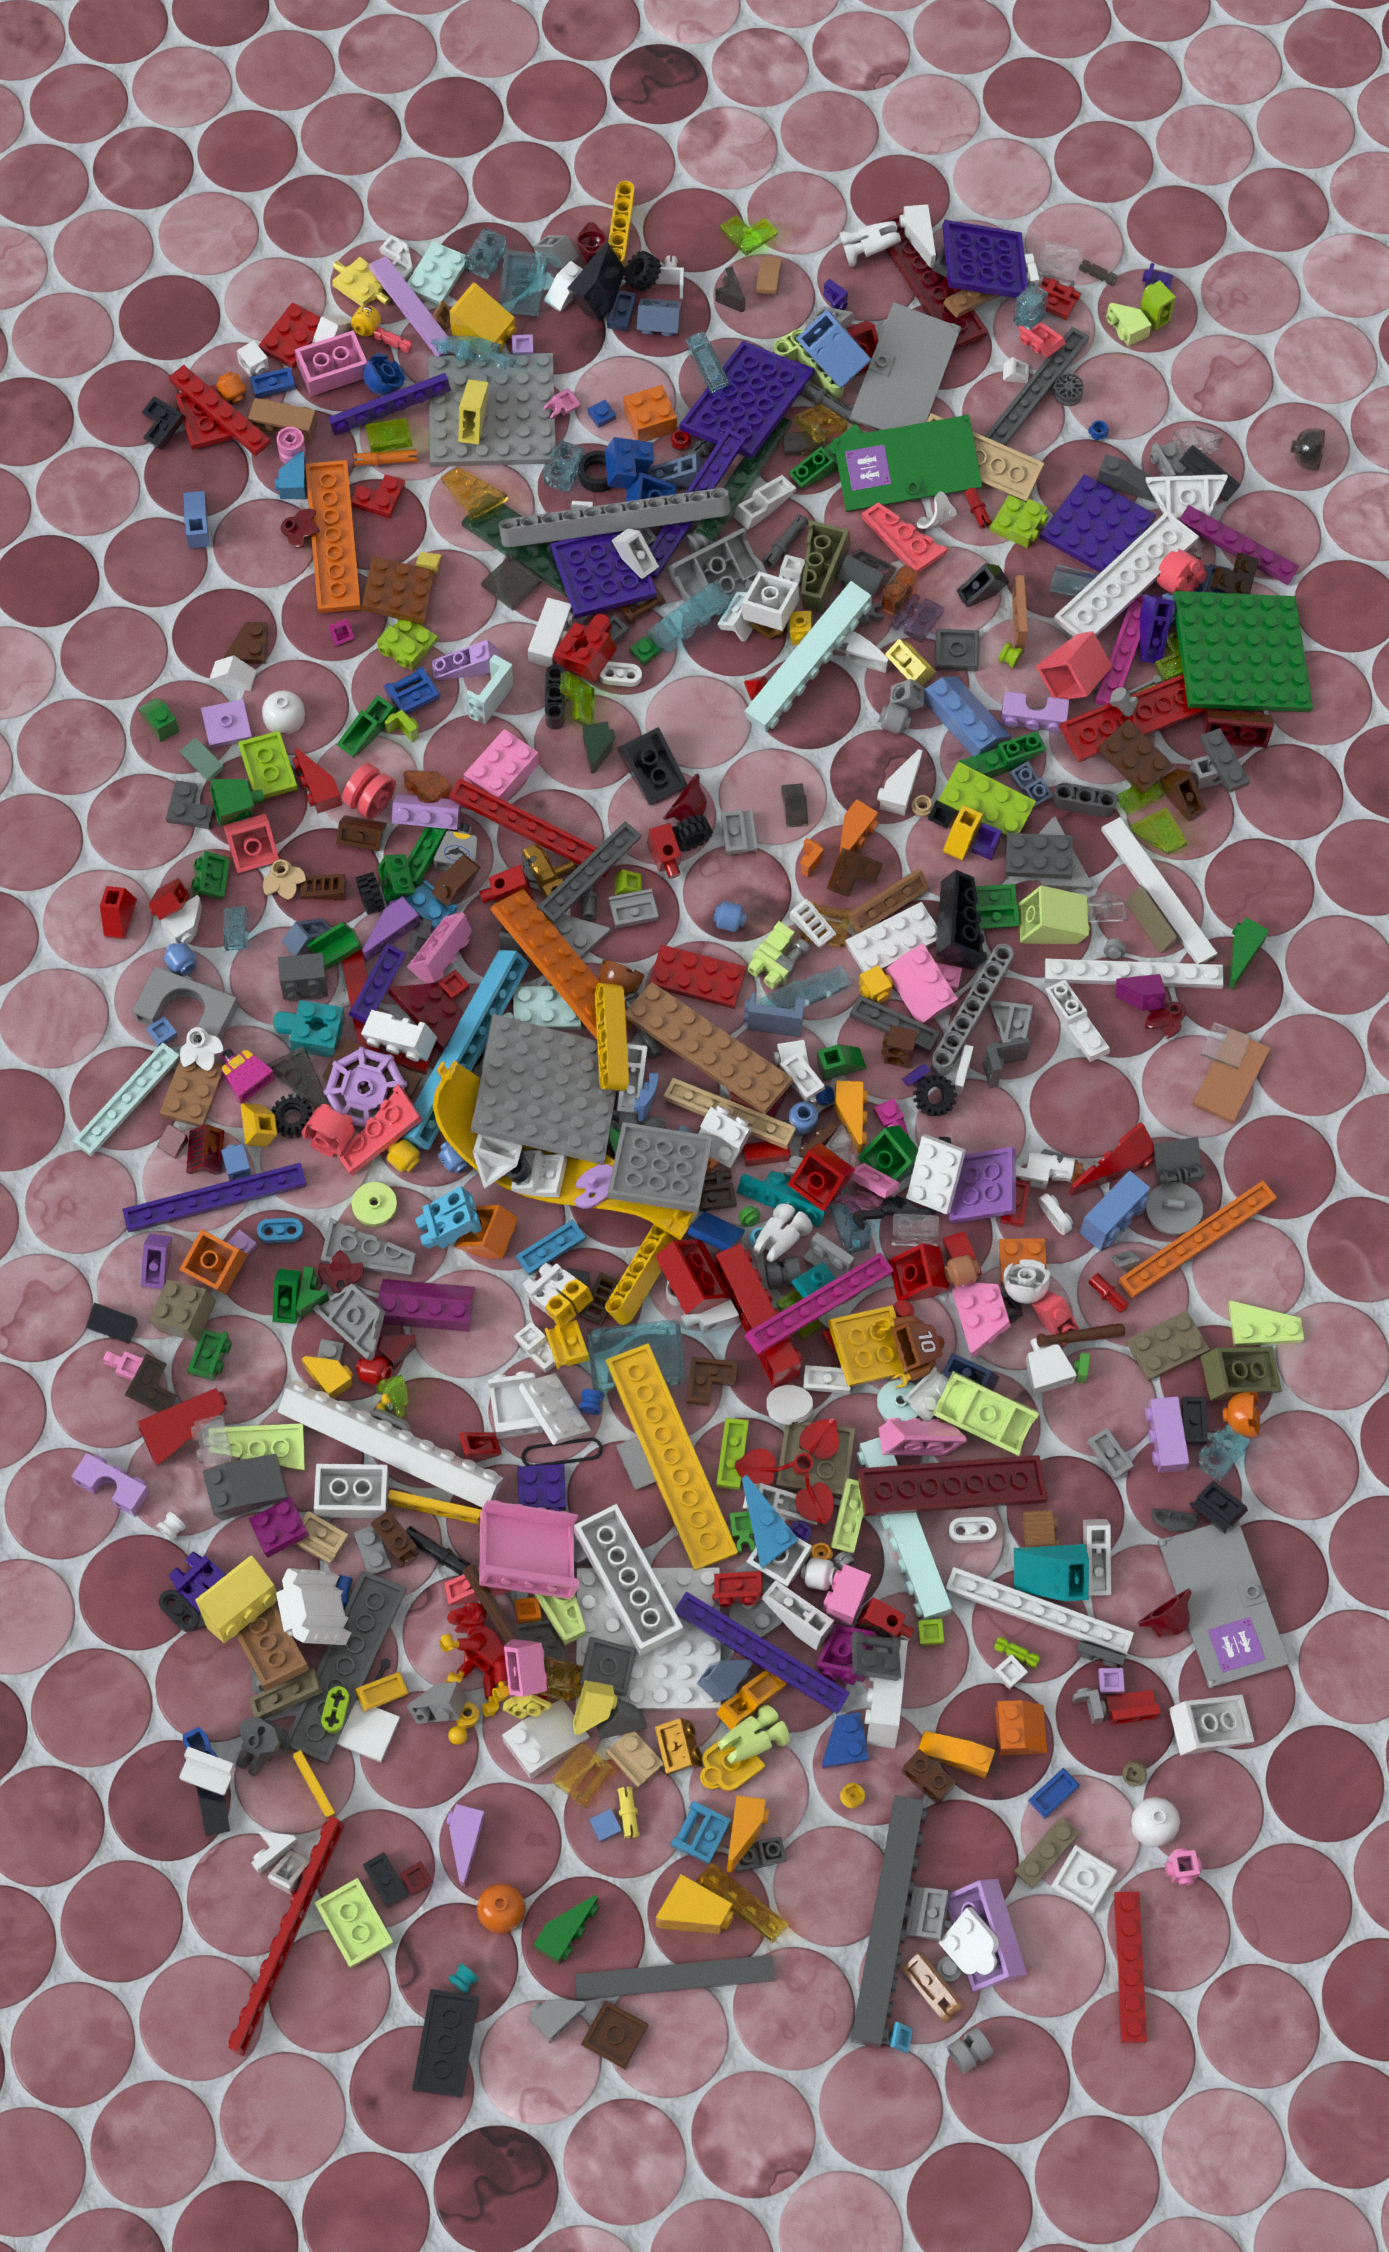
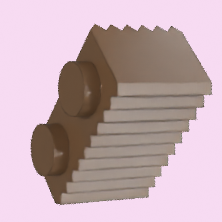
M1052 1510L1023 1512L1022 1522L1025 1547L1060 1546L1059 1539L1055 1540L1054 1531H1058L1057 1517H1053Z

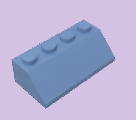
M942 677L925 689L924 703L972 756L996 749L999 743L1012 738L958 677Z

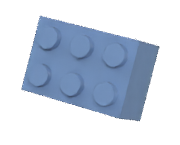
M1129 1170L1085 1216L1080 1234L1100 1251L1105 1246L1110 1247L1117 1239L1115 1235L1120 1230L1124 1232L1132 1223L1131 1218L1135 1214L1137 1216L1141 1215L1147 1206L1145 1204L1150 1198L1148 1197L1150 1187Z

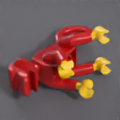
M469 1602L464 1607L451 1610L447 1616L450 1624L457 1625L454 1631L466 1633L467 1637L458 1638L457 1641H453L451 1634H445L439 1640L440 1647L444 1652H449L454 1648L464 1652V1663L457 1669L458 1674L451 1671L445 1683H460L462 1678H466L477 1666L485 1673L483 1687L484 1696L488 1702L482 1704V1711L484 1716L488 1717L495 1715L499 1709L498 1702L504 1701L509 1695V1687L505 1685L508 1678L504 1645L496 1632L484 1626L486 1611L482 1604ZM548 1676L546 1682L547 1691L540 1692L537 1695L544 1700L548 1698L551 1691V1682Z

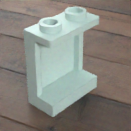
M493 655L489 660L491 680L480 695H476L469 690L466 692L467 714L474 721H481L484 724L487 723L514 686L512 664L496 655Z

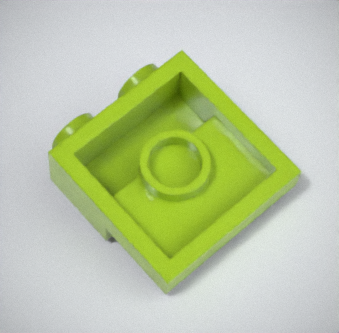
M1008 495L992 522L990 531L1028 548L1031 541H1036L1040 532L1038 530L1040 525L1044 526L1048 520L1049 514H1046L1047 507L1031 499L1024 502Z
M399 619L393 627L390 625L377 640L378 650L384 656H390L395 659L401 667H407L413 671L437 643L438 636L418 623Z

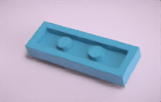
M572 1219L517 1254L516 1260L526 1274L530 1276L540 1270V1267L545 1263H551L584 1242L586 1237Z

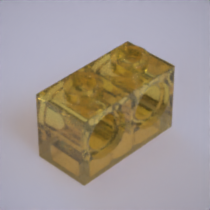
M554 1657L543 1658L547 1675V1691L536 1694L567 1701L579 1698L583 1685H579L583 1666L574 1664L572 1661H559Z

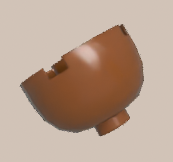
M609 960L602 961L598 974L600 983L623 986L624 996L635 993L641 986L645 976L637 970L632 972L627 966Z

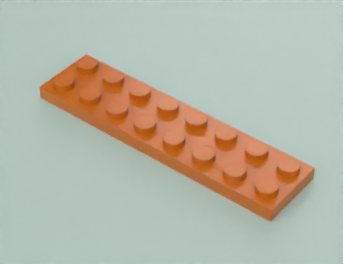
M347 460L305 464L309 509L316 511V515L312 520L320 529L319 533L311 536L318 613L361 610Z
M524 889L493 904L490 909L597 1039L595 990L600 983L597 977L543 912L537 909L538 906ZM626 1019V1031H627V1030L630 1029L634 1024L631 1023L630 1021H628V1020Z

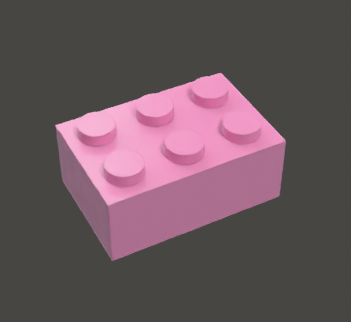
M354 330L295 349L297 366L310 396L363 379V371L367 360Z
M504 729L463 774L464 780L507 802L538 767L539 754L536 750Z

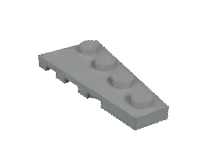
M330 1218L321 1263L330 1264L334 1254L342 1250L349 1257L351 1264L362 1262L364 1270L412 1278L416 1253L390 1242L381 1241L371 1234L367 1235L352 1226L343 1225L337 1220Z

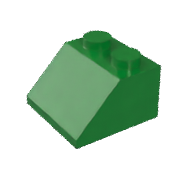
M895 1125L885 1127L860 1153L858 1159L862 1164L865 1163L892 1179L901 1182L913 1173L918 1148L901 1126Z

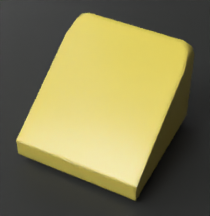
M420 552L416 566L435 570L434 574H438L441 554Z

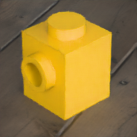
M796 611L791 614V645H799L813 628L811 611Z
M879 965L859 974L858 984L863 997L876 1003H882L889 999L893 982L888 974H884Z

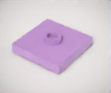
M243 699L201 708L210 749L252 738Z

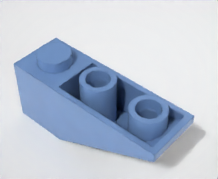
M205 491L183 493L185 528L189 549L209 547L210 539Z

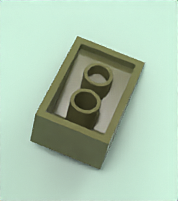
M1218 1347L1201 1356L1210 1401L1230 1400L1234 1395L1246 1391H1256L1258 1396L1280 1393L1282 1391L1272 1347Z

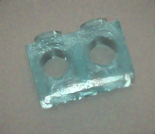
M484 227L464 257L465 270L487 279L491 273L495 272L499 260L504 258L507 253L506 237Z
M1031 282L1017 297L1013 322L1018 327L1022 325L1028 330L1037 325L1045 316L1048 292Z
M560 440L558 446H554L551 452L552 459L550 463H546L543 468L542 475L544 476L545 485L568 493L578 473L579 462L584 456V448ZM566 455L571 456V457L568 458V459L562 458L563 456H566ZM555 473H562L561 476H554Z
M1228 1424L1223 1430L1219 1428L1211 1438L1214 1442L1208 1448L1205 1445L1197 1455L1200 1458L1197 1467L1218 1483H1220L1250 1443L1248 1439L1232 1429ZM1223 1440H1230L1234 1446L1226 1447L1223 1444ZM1209 1458H1217L1220 1461V1464H1212L1209 1461Z

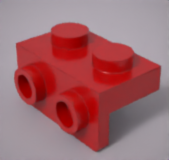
M761 1571L714 1574V1593L712 1594V1599L719 1606L731 1607L733 1603L752 1606L756 1605L757 1602H763V1573Z

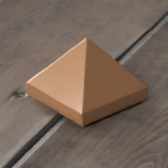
M441 300L432 317L444 330H447L450 325L451 308Z

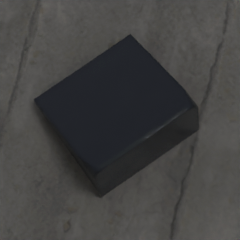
M567 1268L568 1273L589 1287V1272Z

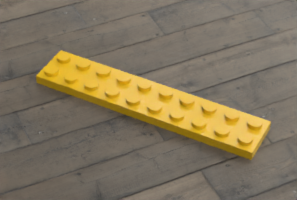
M649 1343L605 1359L607 1368L635 1434L641 1443L657 1486L694 1571L737 1556L738 1550Z

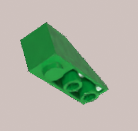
M598 1896L590 1897L546 1923L533 1944L534 1949L557 1964H560L562 1959L566 1961L573 1951V1947H571L575 1938L579 1940L587 1928L584 1926L588 1917L593 1918L600 1907L597 1904Z

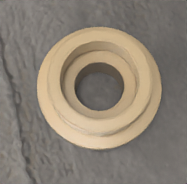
M920 795L912 801V811L921 817L928 816L933 808V802L928 796ZM924 805L926 808L921 809L919 806Z

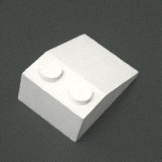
M1243 1695L1189 1700L1169 1708L1180 1756L1255 1742Z
M563 1699L551 1704V1708L539 1716H530L522 1720L502 1735L503 1742L530 1780L590 1739L586 1731L580 1735L574 1734L572 1723L574 1714Z

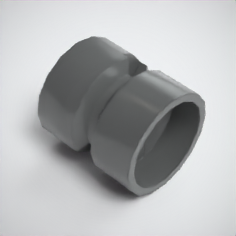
M797 1256L784 1258L783 1262H780L778 1259L772 1263L767 1260L765 1261V1272L769 1290L780 1289L784 1284L788 1287H794L791 1282L801 1275Z

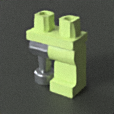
M778 921L766 940L753 952L748 972L754 977H758L764 971L768 974L764 979V983L771 989H774L780 983L784 985L788 981V978L793 974L794 964L798 958L806 956L811 951V947L800 938L794 942L795 932ZM793 943L792 946L794 950H792L788 955H785L784 952Z

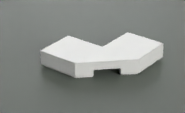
M390 235L379 248L380 253L393 260L392 264L406 281L413 273L408 244Z

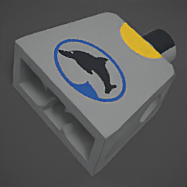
M462 823L459 825L458 832H446L434 857L435 870L446 872L464 854L477 864L478 840L476 836L470 835L472 830L470 825Z

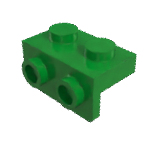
M203 1330L188 1367V1374L215 1382L217 1375H221L224 1362L222 1360L224 1355L228 1354L231 1349L232 1341L228 1332L223 1331L222 1334Z

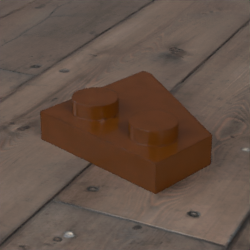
M245 622L224 658L234 655L246 664H266L268 623Z

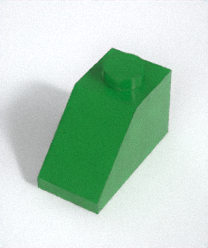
M158 698L138 708V711L160 742L179 732L176 718L167 705Z
M278 1269L274 1279L272 1322L296 1324V1306L301 1286V1271Z

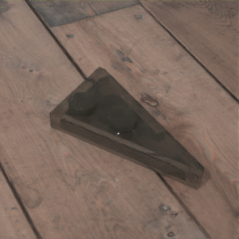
M301 1047L266 1064L273 1070L275 1076L302 1098L304 1097L316 1109L322 1104H327L331 1107L326 1095L323 1093L324 1089L305 1047Z

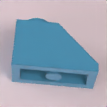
M300 451L279 469V478H275V491H279L280 499H306V461L304 451Z

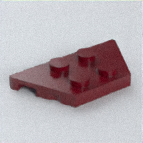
M437 983L390 987L388 994L417 1026L419 1022H423L437 1036L434 1045L443 1052L464 1012Z

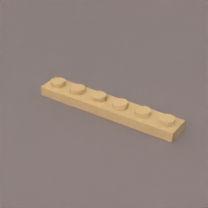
M672 1078L663 1096L665 1101L702 1116H706L710 1107L723 1106L730 1111L729 1115L735 1118L740 1116L749 1121L748 1125L753 1128L750 1135L784 1149H788L796 1133V1127L675 1078Z

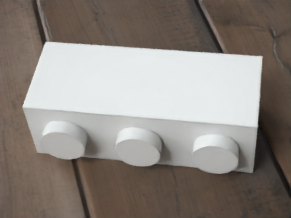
M547 597L528 648V662L546 667L555 663L552 654L568 633V625L572 626L574 621L570 603Z

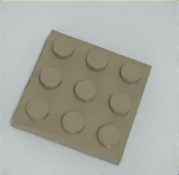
M797 1421L792 1422V1425H785L779 1467L793 1462L797 1455L809 1452L801 1448L799 1439L802 1431L814 1422L804 1421L798 1423ZM837 1426L839 1436L837 1452L831 1458L825 1460L817 1459L812 1454L813 1466L809 1471V1481L811 1487L815 1483L822 1482L829 1487L833 1496L842 1497L846 1479L849 1478L855 1428ZM792 1468L778 1472L776 1488L795 1491L807 1489L804 1475H797Z

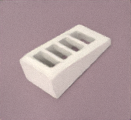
M805 899L791 910L790 919L819 948L836 936V932L808 899ZM812 917L813 920L807 924L806 921ZM817 924L820 925L818 928H816L814 931H812V928H813L815 925H817ZM825 930L826 933L818 938L817 935Z

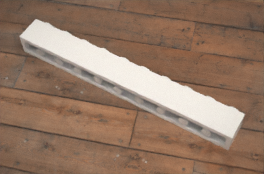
M293 1381L285 1389L278 1413L482 1508L486 1500L492 1501L496 1499L503 1477L499 1476L495 1471L479 1467L474 1461L462 1459L450 1450L436 1447L431 1441L421 1440L407 1430L395 1428L390 1422L378 1420L366 1411L354 1409L347 1402L337 1401L329 1397L325 1392L313 1390L304 1382Z

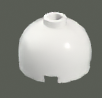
M285 690L276 691L264 701L262 707L263 722L267 729L272 732L280 731V733H286V735L298 731L304 724V704L299 696L293 692Z
M1023 1259L1020 1260V1264L1013 1266V1263H1011L1004 1270V1286L1007 1294L1014 1301L1026 1304L1034 1303L1041 1300L1048 1292L1050 1272L1045 1269L1043 1263Z
M1152 1797L1145 1799L1137 1805L1132 1813V1833L1139 1842L1146 1846H1166L1173 1841L1179 1831L1180 1818L1177 1809L1164 1798Z

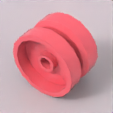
M363 764L346 784L342 795V802L352 809H357L359 814L371 820L379 815L390 801L396 782L387 774H380V770L372 764Z

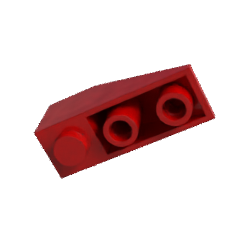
M298 748L294 749L295 758H292L296 771H301L302 776L299 778L303 789L307 788L309 794L306 796L310 807L314 806L318 814L342 806L341 796L334 778Z

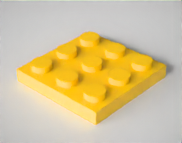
M893 1305L833 1318L827 1322L848 1387L891 1378L899 1373L908 1374V1371L904 1372L892 1333L894 1327L890 1328L885 1334L877 1333L879 1329H885L884 1324H876L880 1318H887L889 1321L897 1318Z

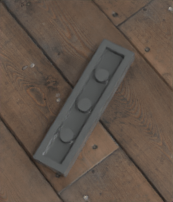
M859 995L849 1016L884 1033L890 1032L891 1025L917 1030L915 1047L929 1054L940 1036L939 1031Z

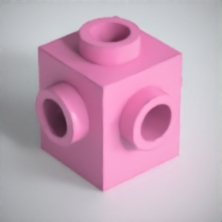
M1187 1848L1174 1850L1168 1857V1862H1165L1167 1877H1171L1172 1883L1179 1882V1886L1193 1884V1880H1196L1200 1872H1202L1201 1861L1196 1856L1195 1850L1187 1851ZM1179 1866H1184L1186 1871L1180 1872Z

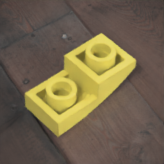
M534 1694L524 1697L513 1696L503 1702V1711L520 1719L528 1715L537 1717L551 1708L550 1702Z

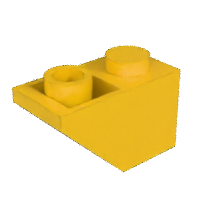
M963 805L953 823L943 853L963 861L981 826L983 814Z
M242 1103L240 1106L245 1145L267 1147L277 1136L275 1115L264 1105Z

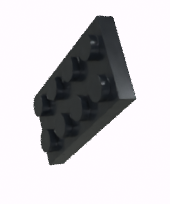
M430 1989L413 2091L462 2099L480 1999L478 1996Z

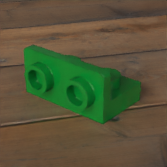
M204 851L200 857L195 859L193 869L196 870V873L191 882L192 897L205 895L219 900L225 897L230 857Z
M385 855L377 870L386 905H388L392 900H398L402 895H413L415 889L406 855Z

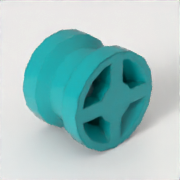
M460 1963L457 1966V1972L450 1975L448 1980L458 1990L467 1995L470 1991L469 1987L472 1983H477L479 1978L468 1967Z

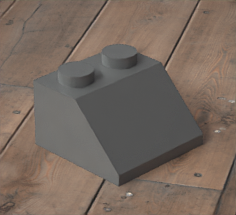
M858 549L846 556L837 578L842 580V583L846 586L852 581L869 593L871 597H875L882 592L897 567L862 549Z

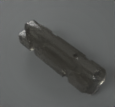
M1083 259L1079 265L1080 271L1084 273L1089 272L1088 275L1101 281L1105 280V283L1111 286L1117 281V274L1108 273V270L1094 263L1091 265V262Z

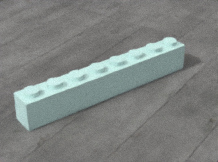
M850 581L745 709V718L765 733L769 728L773 729L779 722L778 717L790 709L793 704L792 700L796 695L800 696L804 692L805 684L809 679L813 680L817 676L818 668L830 660L833 654L832 651L836 646L839 648L844 643L845 635L857 627L859 618L863 614L866 615L872 608L871 595Z
M880 1437L860 1443L857 1458L861 1466L864 1465L865 1468L898 1465L894 1455H882ZM916 1512L883 1515L881 1522L884 1530H889L891 1536L889 1544L892 1551H896L899 1560H897L899 1571L901 1574L905 1573L907 1592L909 1596L913 1595L916 1602L913 1604L916 1616L921 1617L922 1620H931L950 1615L952 1607Z

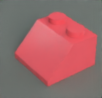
M266 814L223 825L237 873L269 865L279 860Z

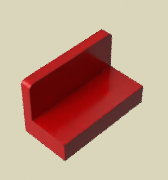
M1152 1690L1106 1697L1110 1725L1158 1719L1161 1714L1160 1706L1155 1703Z

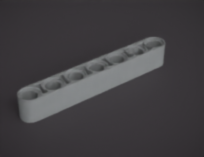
M999 944L994 948L934 1052L931 1070L935 1075L946 1076L950 1073L1007 974L1014 954L1013 949L1009 945ZM998 956H1005L1007 959H1000ZM989 973H994V974H996L997 976H996V977H992V976H990V975H988V974H989ZM983 990L987 994H980L978 991ZM968 1008H975L977 1011L972 1012ZM963 1025L967 1027V1029H960L958 1028V1026ZM948 1043H954V1044H956L957 1046H956V1047H950V1046L948 1045ZM942 1060L945 1061L947 1064L941 1065L937 1061Z

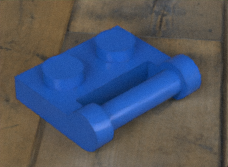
M423 667L416 669L415 673L401 680L384 685L387 695L391 698L398 711L402 709L406 715L440 698V693ZM418 680H421V682H419V683H417V684H415V685H413V686H411V687H409V688H407V689H405V690H403V691H401V692H399V693L396 692V691H398V690H400V689H402V688H404V687H406V686H408V685H410V684H412V683H414V682H416V681H418Z

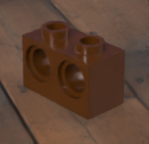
M891 1025L890 1032H885L881 1054L885 1055L884 1063L910 1069L918 1031Z
M920 1749L903 1766L901 1772L937 1805L949 1794L956 1783L951 1776Z

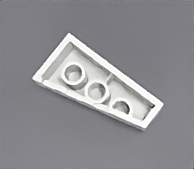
M901 1640L899 1650L901 1678L898 1681L869 1677V1681H873V1688H868L867 1702L871 1703L870 1710L866 1709L864 1724H868L866 1745L895 1748L900 1722L907 1640ZM874 1646L872 1651L888 1653V1648Z

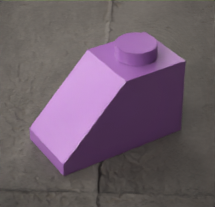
M152 1233L148 1235L143 1244L141 1286L163 1289L171 1260L172 1236Z

